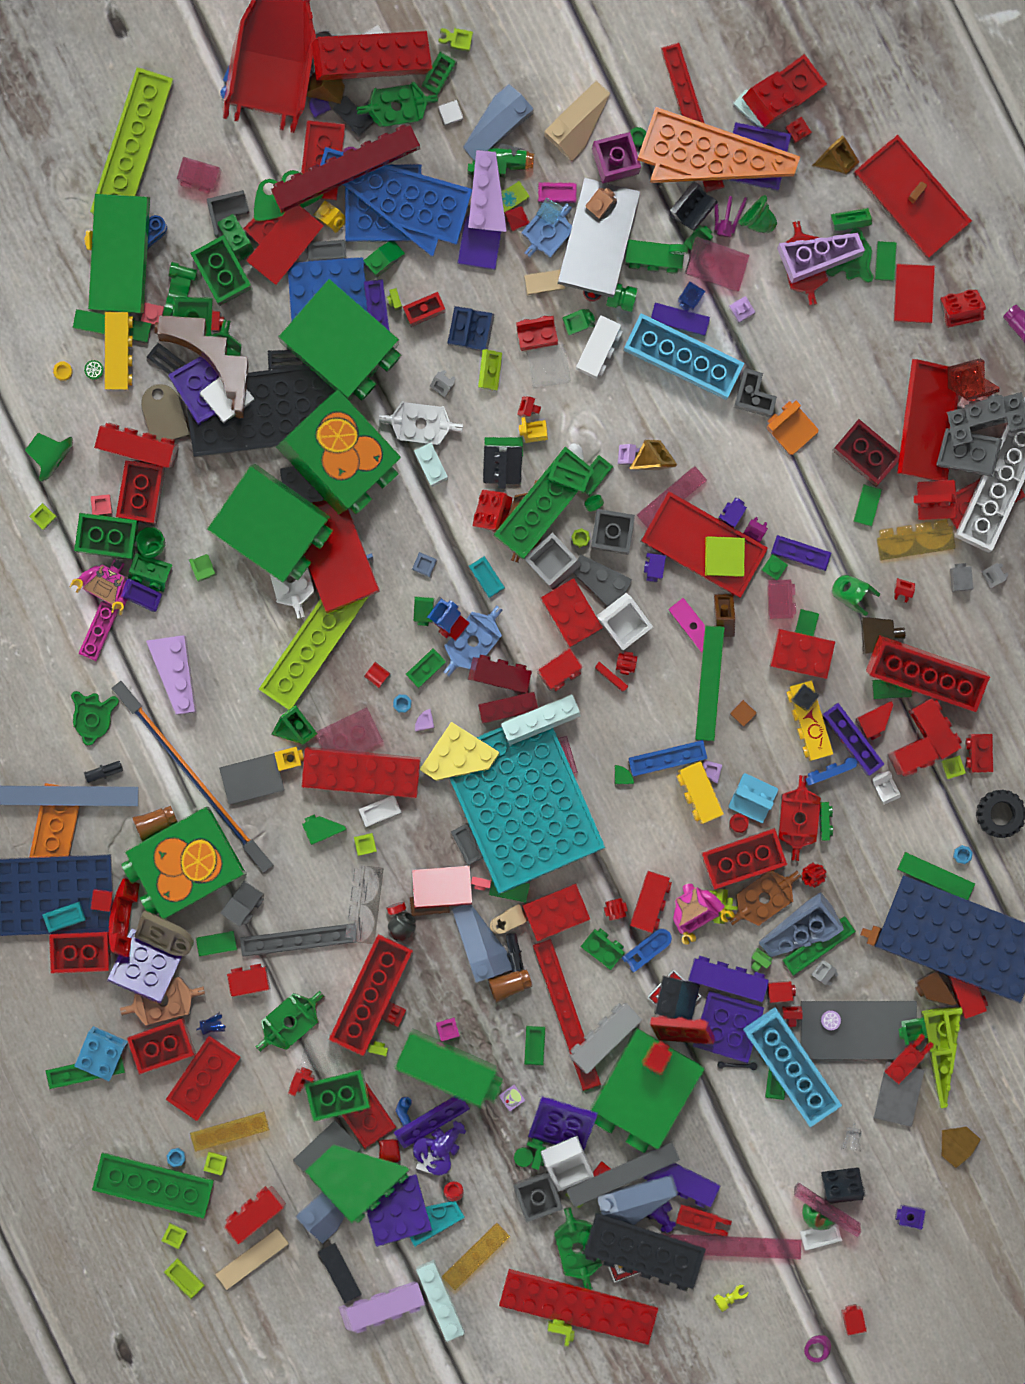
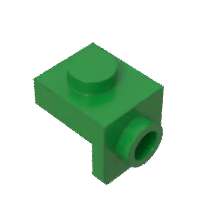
M924 1017L901 1021L902 1028L898 1029L900 1040L904 1039L905 1045H909V1041L915 1040L920 1034L928 1038Z
M534 1138L532 1141H527V1146L537 1149L531 1168L539 1170V1167H544L545 1164L541 1151L545 1150L546 1146L543 1145L544 1142Z

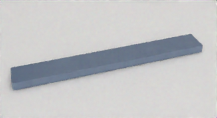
M0 786V805L139 806V787Z

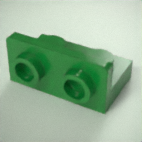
M136 553L128 572V579L155 591L164 592L166 582L172 570V564L154 558H146Z
M594 928L580 947L612 970L622 955L625 954L622 950L624 946L616 940L614 942L610 941L607 938L609 934L601 928L598 931Z

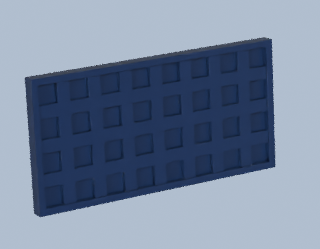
M111 854L0 858V936L109 932L111 911L91 909L94 889L113 892ZM80 901L86 920L49 933L43 914Z
M903 875L875 947L1021 1004L1025 994V922Z

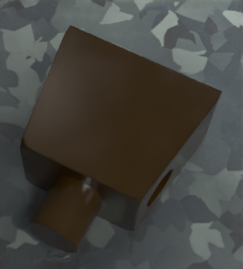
M871 617L860 618L863 654L873 653L879 635L892 640L906 638L905 627L894 628L893 620Z

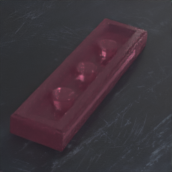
M694 466L636 514V516L648 528L668 491L685 500L704 484L707 479Z
M796 1184L794 1187V1196L855 1237L861 1234L860 1222L802 1184Z

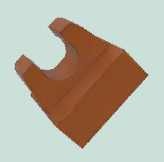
M874 925L872 930L862 928L860 935L868 938L867 944L876 946L882 928Z

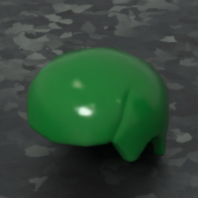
M155 527L142 529L135 538L138 551L146 558L157 557L163 553L166 546L162 532Z

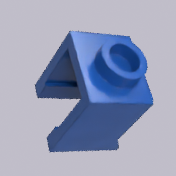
M440 599L428 615V618L437 626L450 633L452 625L458 619L461 612L457 610L459 606L451 600L446 602Z

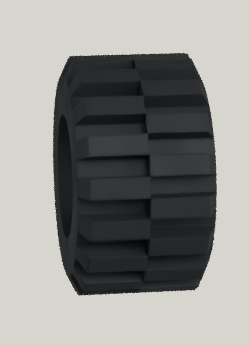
M995 790L985 794L986 796L980 799L981 802L977 805L978 811L976 812L978 817L977 823L980 824L981 829L988 835L996 838L1011 837L1018 833L1020 828L1025 825L1024 801L1020 800L1017 794L1009 790ZM1003 802L1011 808L1012 817L1005 825H997L991 818V809L996 803Z

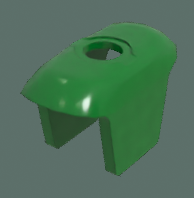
M41 433L35 435L25 451L41 467L39 482L49 479L73 446V437L57 442Z
M849 575L838 577L831 590L836 599L864 616H867L868 612L861 608L858 603L865 593L868 592L877 597L881 594L868 583ZM851 583L850 588L844 591L846 584Z

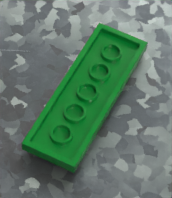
M564 447L554 460L589 473L590 476L595 471L567 447ZM553 462L493 535L521 559L527 556L578 492L547 480Z
M102 1152L92 1190L205 1218L214 1180Z

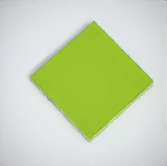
M706 537L705 575L743 577L745 538Z

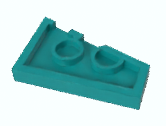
M450 1201L427 1206L426 1209L432 1231L409 1238L416 1247L464 1219L465 1216L458 1203Z

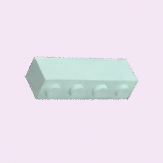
M570 695L501 723L509 745H512L581 717L573 695Z
M435 1260L418 1266L416 1271L446 1342L463 1335L465 1330Z

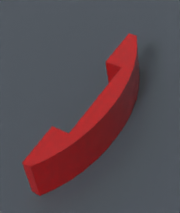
M127 878L122 879L117 889L109 919V944L111 952L124 957H129L132 938L127 937L131 907L132 903L138 900L140 883L135 882L132 884Z

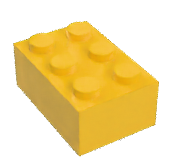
M701 761L678 770L679 775L676 778L680 786L684 785L686 789L684 796L687 803H692L694 810L691 812L695 821L703 824L724 815Z

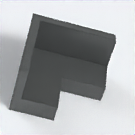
M244 190L206 199L216 239L224 235L218 226L219 221L231 214L237 216L250 213Z

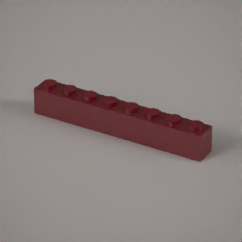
M401 125L391 134L387 132L378 136V140L371 142V140L366 141L360 145V148L356 150L353 148L349 149L339 158H336V156L331 157L325 161L326 164L321 166L318 164L314 165L304 174H301V172L294 174L290 177L291 180L284 182L282 180L275 183L273 188H271V192L281 213L420 150V144L411 125Z

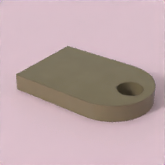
M157 384L148 388L142 396L141 406L149 433L157 435L156 439L158 440L164 437L175 440L190 435L176 391L164 384ZM156 389L163 391V397L159 400L153 398V392Z
M143 911L134 936L135 938L176 956H185L191 951L194 942L186 930L147 911Z

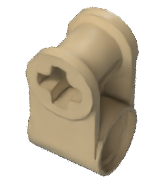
M517 904L492 919L490 929L495 934H502L522 925L528 919L520 904ZM498 922H503L504 925L497 929L496 925Z

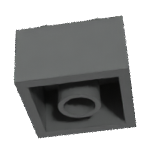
M597 509L591 549L629 554L635 515Z
M549 1171L513 1183L526 1222L563 1209Z

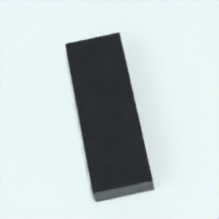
M336 1242L319 1250L318 1253L344 1303L362 1295Z

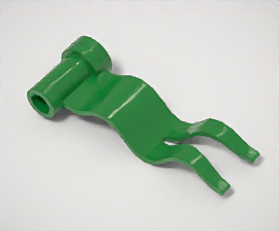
M171 262L168 276L172 277L163 316H171L173 297L188 296L191 280L195 281L197 269L180 266L179 263Z

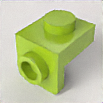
M558 1319L549 1321L547 1331L565 1334L564 1346L568 1347L569 1342H573L575 1331L571 1330L572 1325L565 1324V1321Z

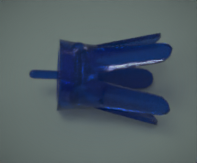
M219 1012L206 1020L199 1021L200 1028L196 1030L201 1029L203 1035L210 1032L225 1031L222 1029L226 1028V1026L221 1025V1021H217L222 1018V1014Z

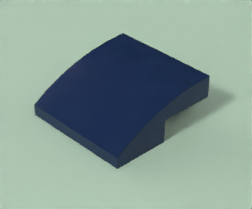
M454 306L447 344L480 351L488 349L495 314Z

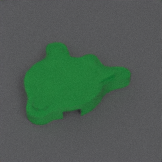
M854 228L850 234L858 233L865 249L863 255L827 269L826 274L829 277H834L841 271H844L847 280L859 277L864 282L869 283L874 278L870 270L872 248L863 236L862 230Z
M74 691L71 694L75 704L73 725L82 737L83 743L90 746L109 730L111 714L114 708L118 706L119 699L111 696L104 702H100L97 693L84 696L81 692Z

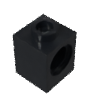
M802 684L791 701L803 710L808 711L819 695L805 684Z

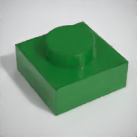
M772 554L761 571L777 581L788 564Z

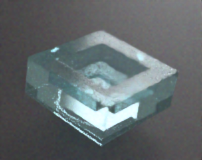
M546 197L537 212V216L554 224L563 207Z

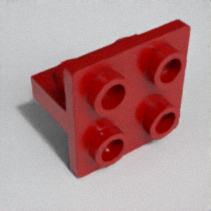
M969 289L957 294H948L940 298L944 307L947 328L985 320L984 310H986V305L977 289Z
M955 480L917 483L918 495H914V503L918 505L919 520L954 519L957 517Z
M482 490L472 526L496 533L508 518L513 497L507 496V493Z

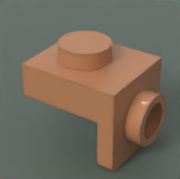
M598 188L585 207L598 218H602L610 206L617 202V199L614 197L615 193L608 188Z

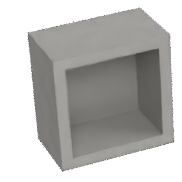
M553 533L524 558L552 590L557 588L581 566L578 559Z

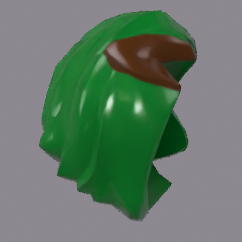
M821 1201L808 1202L803 1205L802 1215L810 1228L821 1231L830 1229L833 1225L838 1224V1220L827 1206L821 1207Z

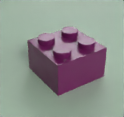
M630 132L593 142L591 149L602 184L639 174L641 164L637 160L638 154Z

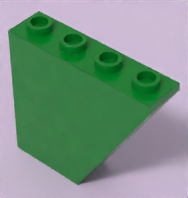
M333 1145L305 1171V1174L351 1224L354 1222L358 1224L366 1217L364 1213L368 1209L374 1210L380 1204L379 1199L384 1195L388 1197L395 1190L393 1188L398 1182L402 1184L409 1177L407 1174L409 1169L406 1166Z

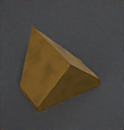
M314 72L309 77L306 97L341 104L345 85L342 79L317 81L316 73Z
M842 135L812 166L846 175L860 162L846 138Z
M644 440L629 469L663 470L676 467L677 463L661 440Z
M967 1126L942 1130L941 1156L957 1168L972 1155L981 1139Z

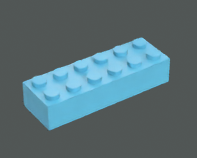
M642 313L623 350L727 400L744 365L743 362Z
M775 1007L743 1029L810 1127L842 1106Z

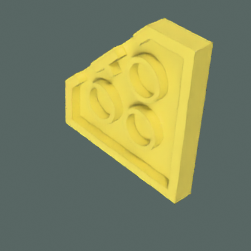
M451 722L419 770L435 781H439L444 778L489 770L500 753Z

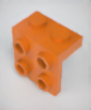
M797 400L793 403L789 401L781 408L783 412L779 416L774 414L767 421L769 425L766 427L790 455L795 454L818 433V428L800 409L801 405Z

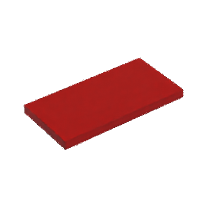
M898 134L854 171L855 175L927 258H930L972 222L969 216ZM920 182H924L927 185L926 189L914 204L908 200L910 194Z
M912 359L898 474L932 481L948 480L949 468L938 467L936 464L946 428H951L947 412L957 410L962 369Z
M670 491L667 492L640 541L738 598H741L768 547ZM706 537L745 538L743 577L705 575Z
M324 498L323 501L313 502L312 504L331 516L325 525L331 528L333 532L321 549L311 544L304 556L311 561L309 565L310 572L326 613H330L378 593L380 589L349 508L338 514Z

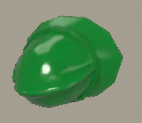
M766 195L761 196L739 221L741 226H747V228L758 233H771L777 226V219L769 209Z

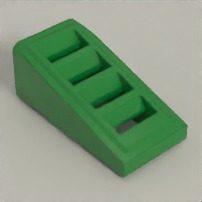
M439 52L432 65V69L428 72L421 86L438 95L456 65L457 60L443 52ZM443 59L450 64L449 67L442 64L440 60ZM436 67H441L442 69L446 70V73L444 74L436 69ZM433 72L441 76L442 80L440 81L432 76ZM429 79L439 84L438 87L428 83Z

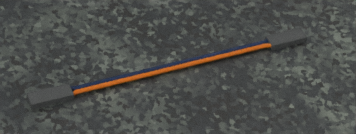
M122 681L114 685L111 689L130 712L136 714L240 839L244 850L263 873L271 868L273 863L254 840L249 839L173 748L142 710V705Z

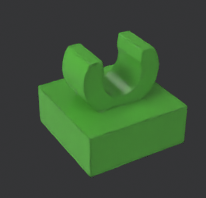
M756 948L752 953L751 958L755 961L752 963L751 968L758 972L761 966L768 968L773 958L759 948Z

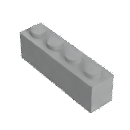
M618 1003L611 1010L613 1013L608 1018L605 1016L599 1021V1027L595 1031L591 1030L584 1036L585 1041L581 1045L577 1043L570 1050L572 1054L569 1055V1058L584 1073L588 1074L642 1021L627 1003L622 1005Z

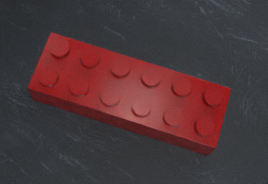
M427 31L317 37L311 43L317 81L426 74L432 69Z
M879 635L866 669L869 676L973 712H977L990 676L985 671Z
M306 747L301 787L417 798L421 757Z
M380 934L377 935L328 1040L364 1056L411 956L412 949Z

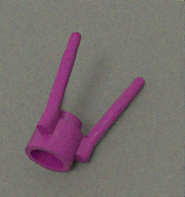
M729 196L725 220H721L720 223L718 203L714 207V230L717 231L716 235L731 237L732 233L735 234L736 226L748 199L747 197H744L733 224L732 221H729L733 197Z

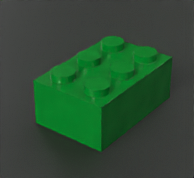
M224 235L190 253L219 307L253 289Z
M79 513L74 551L77 553L133 560L139 522L137 520Z
M363 1069L304 1084L313 1122L372 1107Z

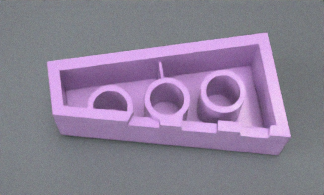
M476 150L468 228L507 232L496 152Z
M858 233L829 238H815L814 240L806 241L800 240L791 243H779L777 248L791 283L858 258L865 251Z
M186 636L147 640V645L175 714L197 712Z
M411 1282L390 1289L387 1294L385 1292L375 1294L371 1297V1300L360 1299L354 1301L352 1307L340 1306L339 1310L345 1328L360 1333L367 1330L366 1327L373 1324L375 1327L384 1324L385 1319L391 1318L395 1320L402 1317L404 1312H417L421 1310L420 1306L425 1305L418 1283Z

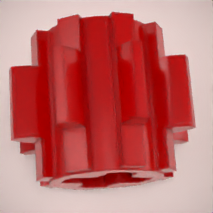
M628 651L619 653L616 670H619L620 674L625 675L634 673L638 656H634L633 652Z
M813 862L803 868L801 879L805 882L804 884L816 888L825 882L827 872L824 870V866Z
M622 898L605 902L604 912L605 916H609V920L626 917L625 912L628 909L626 902H623Z

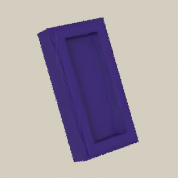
M127 579L121 597L152 612H156L162 594L138 582Z

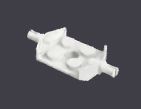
M402 401L393 415L379 414V422L390 423L397 439L402 441L440 445L448 432H462L463 424L450 422L444 406L439 407ZM418 419L426 421L427 425L424 429L416 427L415 423Z
M308 568L301 578L293 583H288L287 580L281 582L270 574L277 598L276 602L293 606L297 619L304 618L303 603L315 593Z

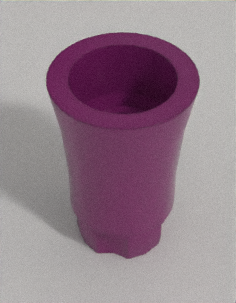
M1015 304L1004 314L1003 318L1025 343V311Z

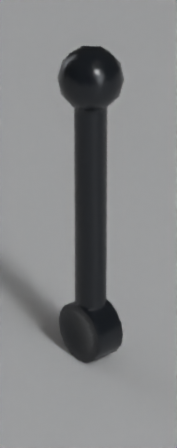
M719 1061L717 1063L720 1069L736 1067L756 1070L758 1067L754 1062L751 1064H733Z

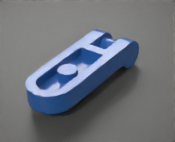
M850 757L845 759L844 764L839 766L836 763L826 766V771L821 773L818 770L808 773V778L805 779L807 785L815 784L851 770L857 766V760Z
M658 929L621 958L624 962L627 961L630 965V970L634 973L668 947L672 941V936L668 930ZM638 954L641 960L636 962L633 956Z

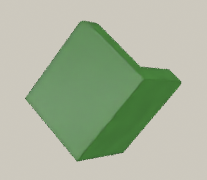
M208 554L195 559H189L198 582L216 575Z

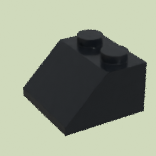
M663 975L654 1013L674 1019L681 1017L692 1020L700 984Z

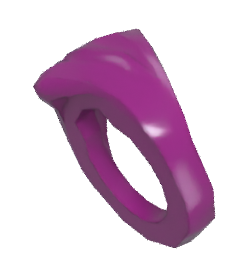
M816 1335L807 1341L804 1352L808 1360L821 1362L829 1356L831 1342L828 1337ZM820 1343L825 1348L820 1358H814L810 1355L809 1347L812 1344Z

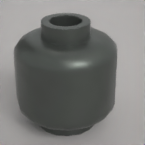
M407 912L397 913L388 923L390 937L394 940H407L416 929L415 918Z

